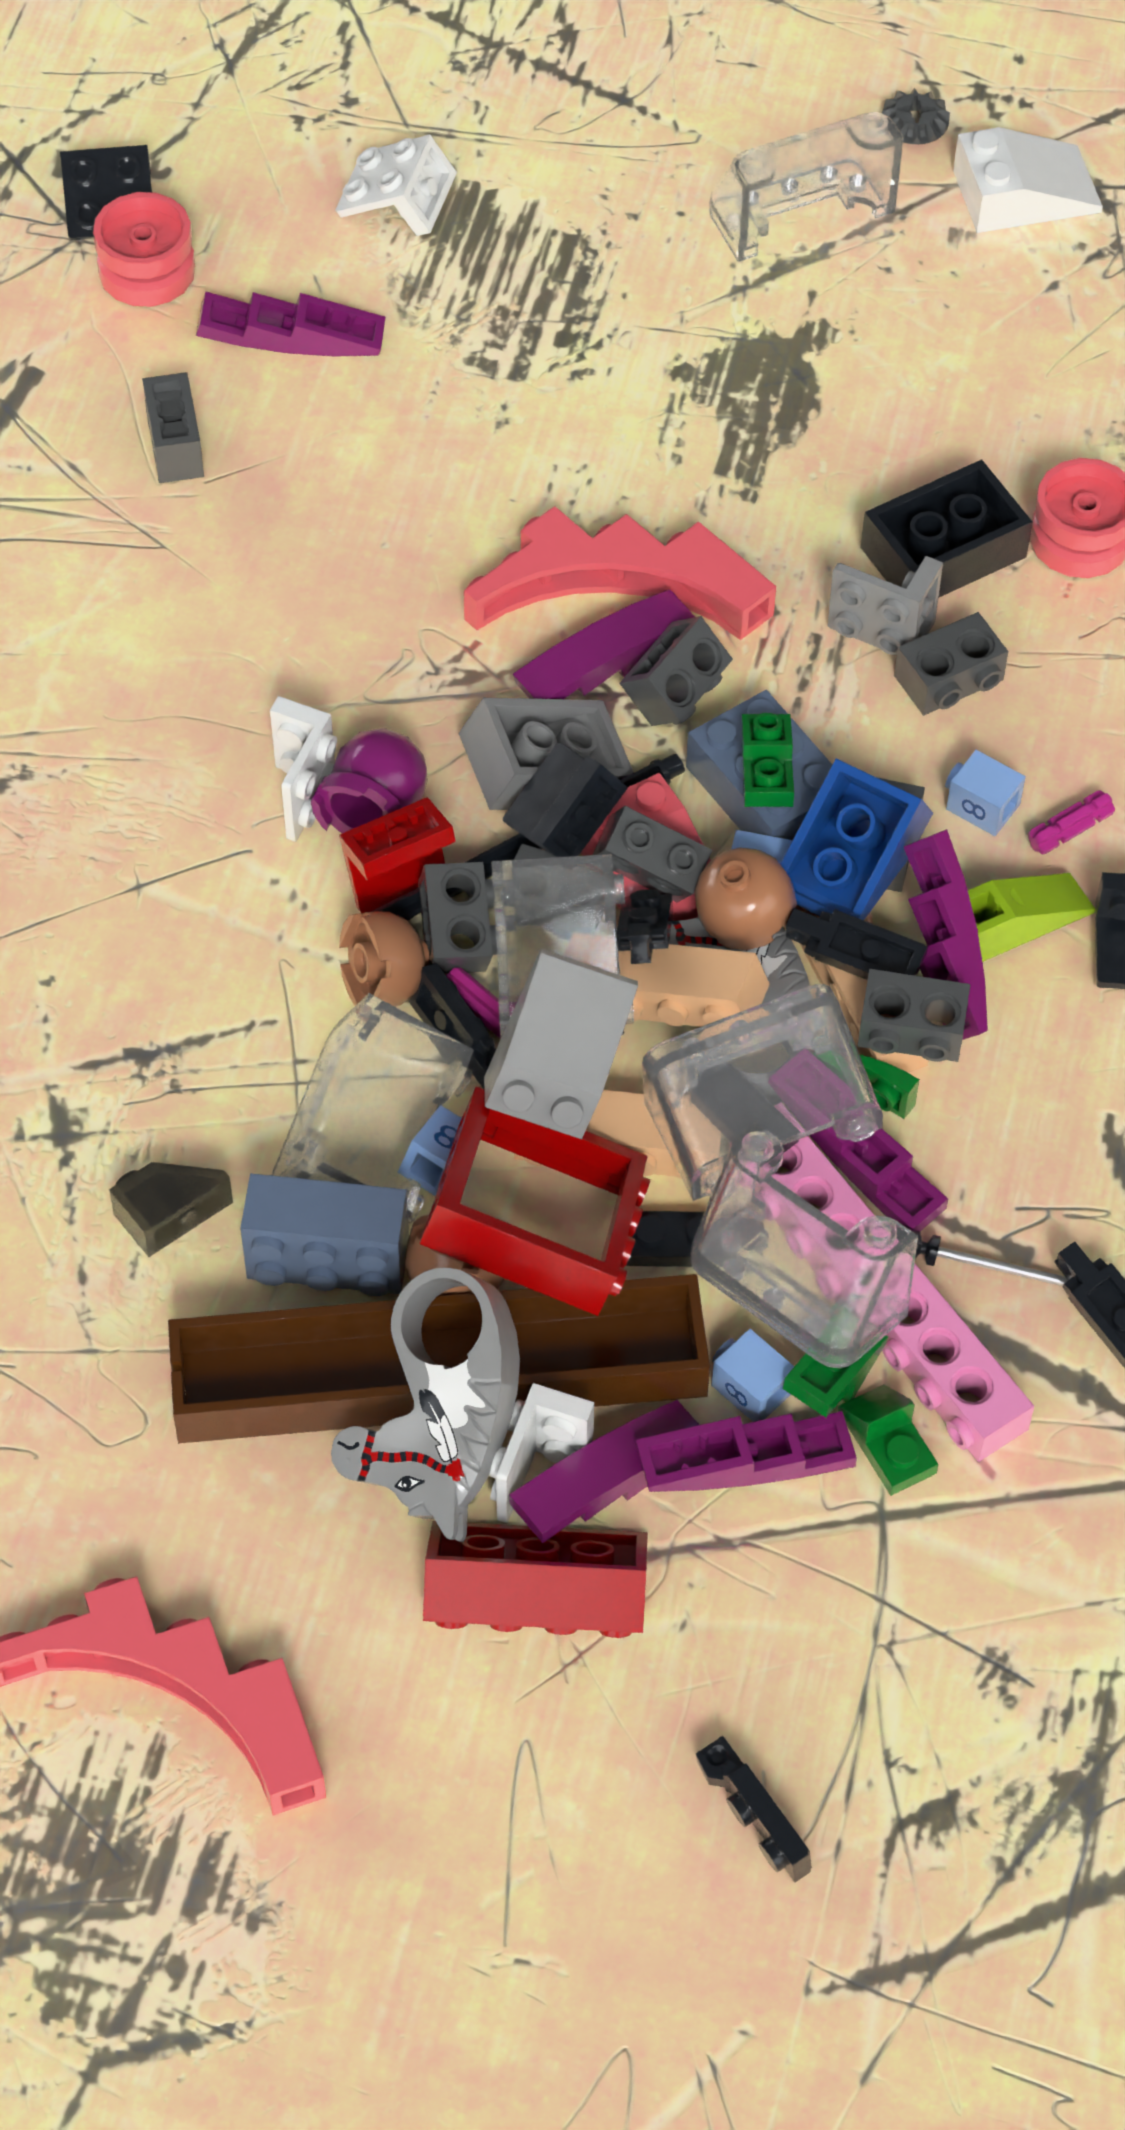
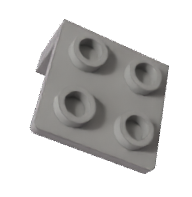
M925 556L916 572H908L901 587L850 566L837 563L832 573L828 627L845 637L858 639L880 648L887 654L897 655L899 646L929 634L935 623L943 562Z

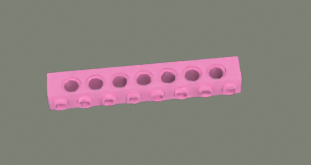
M781 1103L774 1108L800 1132L798 1143L762 1170H758L730 1143L727 1161L735 1177L741 1182L747 1181L758 1194V1201L764 1212L771 1219L778 1218L788 1230L789 1239L795 1250L803 1257L808 1255L819 1268L820 1277L827 1289L833 1294L839 1293L848 1303L853 1314L888 1336L887 1343L882 1349L886 1360L896 1371H904L913 1382L915 1393L920 1402L928 1410H936L946 1422L949 1436L960 1449H968L974 1458L980 1462L1029 1430L1034 1410L1032 1402ZM784 1167L788 1169L789 1172L779 1173L773 1171L771 1168ZM808 1203L815 1204L819 1206L820 1209L809 1210L802 1207L801 1205ZM841 1240L850 1243L852 1246L843 1248L834 1245L832 1242ZM875 1278L884 1284L874 1286L867 1284L863 1280ZM907 1316L912 1318L915 1323L903 1324L898 1322L895 1317ZM938 1354L945 1357L948 1361L936 1363L929 1360L926 1356ZM971 1393L976 1395L980 1401L967 1402L958 1395Z

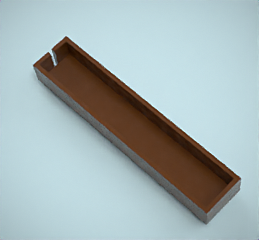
M697 1274L625 1280L620 1294L616 1296L608 1295L598 1316L529 1288L499 1291L509 1307L517 1332L520 1366L516 1401L518 1399L526 1401L533 1383L594 1402V1407L708 1397L710 1363ZM474 1293L437 1296L427 1308L422 1321V1341L427 1354L437 1365L453 1368L462 1364L468 1359L467 1353L477 1342L482 1327V1311ZM396 1300L169 1319L173 1417L178 1444L338 1430L352 1426H383L392 1419L408 1415L414 1409V1400L391 1332V1318Z

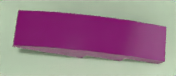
M205 292L201 303L196 336L241 347L287 354L332 357L379 356L386 317L300 293L296 304L255 292L252 293L249 303Z
M670 589L606 616L561 641L514 672V680L529 699H565L577 689L585 696L617 672L625 677L673 621L693 618L695 616Z
M946 829L904 846L922 893L909 898L908 901L923 934L926 946H928L927 954L920 967L922 976L970 984L962 1038L964 1040L988 1031L986 986L974 913L965 878L948 830Z
M805 1049L769 1078L768 1085L802 1128L843 1174L896 1226L922 1231L947 1209L948 1198L911 1166L913 1155L876 1124L878 1113Z
M678 1400L670 1402L597 1438L557 1462L509 1494V1504L543 1543L580 1516L586 1522L621 1496L628 1501L647 1487L636 1447V1439L697 1426L699 1423Z
M842 1411L831 1413L827 1417L818 1416L796 1422L793 1420L792 1413L747 1424H742L741 1417L737 1416L636 1439V1447L649 1492L699 1491L765 1484L856 1467L857 1461Z

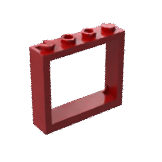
M476 1086L458 1125L419 1244L598 1316L608 1295L616 1296L620 1294L627 1276V1270L624 1267L630 1258L635 1244V1239L632 1236L642 1216L643 1209L640 1206L650 1184V1179L643 1177L648 1156L588 1131H585L582 1139L486 1108L484 1089ZM480 1140L618 1195L601 1260L460 1204Z

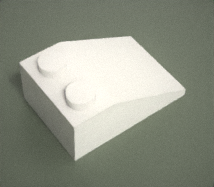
M1001 127L958 134L953 172L977 233L1102 213L1103 206L1078 145Z

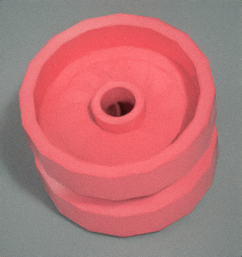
M135 192L120 196L102 208L95 218L93 235L95 249L98 254V273L104 290L123 303L147 307L171 302L185 293L194 280L195 272L191 222L186 210L174 199L151 192Z
M1077 458L1061 462L1046 472L1038 486L1030 542L1037 557L1050 569L1069 577L1092 578L1108 574L1123 563L1125 559V472L1119 467L1099 459Z

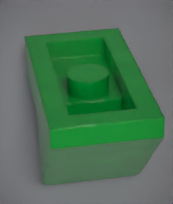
M844 1308L787 1374L782 1389L822 1416L827 1417L841 1400L847 1402L854 1399L887 1343L888 1336Z
M883 1384L839 1405L838 1412H843L847 1427L888 1493L892 1496L937 1474L939 1464L912 1423L915 1407L913 1401Z

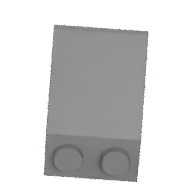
M483 697L459 732L489 810H509L557 743H562L583 758H586L587 755L619 780L634 773L603 700Z
M540 948L484 1076L485 1107L582 1139L601 1098L638 988V981Z

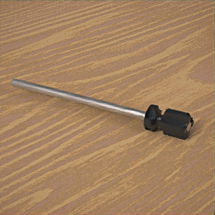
M894 1226L891 1231L892 1237L912 1261L919 1254L925 1255L926 1265L934 1266L936 1258L941 1257L1063 1286L1068 1281L1065 1276L939 1247L941 1236L933 1235L928 1242L922 1241L921 1231L900 1226Z

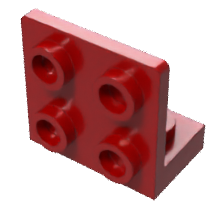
M428 797L339 834L357 909L361 913L371 912L397 897L417 889L425 864H445L442 848L456 842L453 826Z

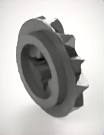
M914 88L908 95L902 91H897L894 99H886L881 114V123L885 131L898 141L907 144H926L944 135L949 126L950 112L946 110L945 100L934 99L932 91L923 95L918 94ZM911 111H919L921 118H919L918 123H915V118L912 117Z

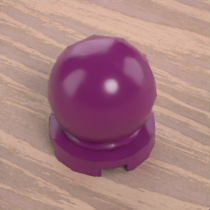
M379 728L359 732L340 748L332 773L324 777L311 799L313 815L326 831L332 825L339 832L344 833L421 800L428 781L424 755L408 736L390 729Z

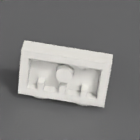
M430 134L414 139L405 138L398 143L378 148L370 147L358 156L355 168L348 183L343 188V194L335 211L340 217H346L394 205L416 236L428 234L432 231L457 171Z
M278 696L270 709L275 767L287 773L281 785L286 838L296 842L304 827L311 828L316 820L312 812L311 799L322 779L332 773L335 763L334 752L337 745V737L333 735L331 714Z
M535 1383L532 1384L526 1401L520 1399L516 1401L508 1428L509 1431H513L508 1447L502 1446L497 1451L490 1469V1477L495 1478L490 1499L497 1502L498 1521L508 1523L513 1511L512 1506L509 1504V1494L523 1486L535 1452L542 1453L546 1459L556 1464L593 1441L594 1402Z

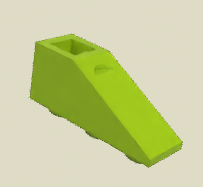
M1071 873L991 880L968 890L978 929L982 962L1095 913V907Z

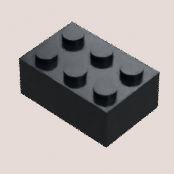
M981 459L864 513L860 548L886 581L900 587L909 571L916 572L925 556L943 562L939 597H942L1026 558L1033 521Z

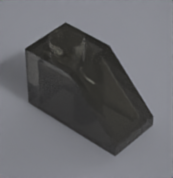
M151 1162L138 1171L132 1170L119 1178L115 1186L109 1189L114 1216L148 1257H151L233 1203L229 1175L224 1170Z

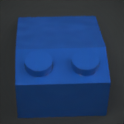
M835 759L781 862V866L793 883L797 906L820 916L822 911L833 913L834 909L865 920L908 861L904 846L920 840L933 815L931 809L922 799L839 759Z

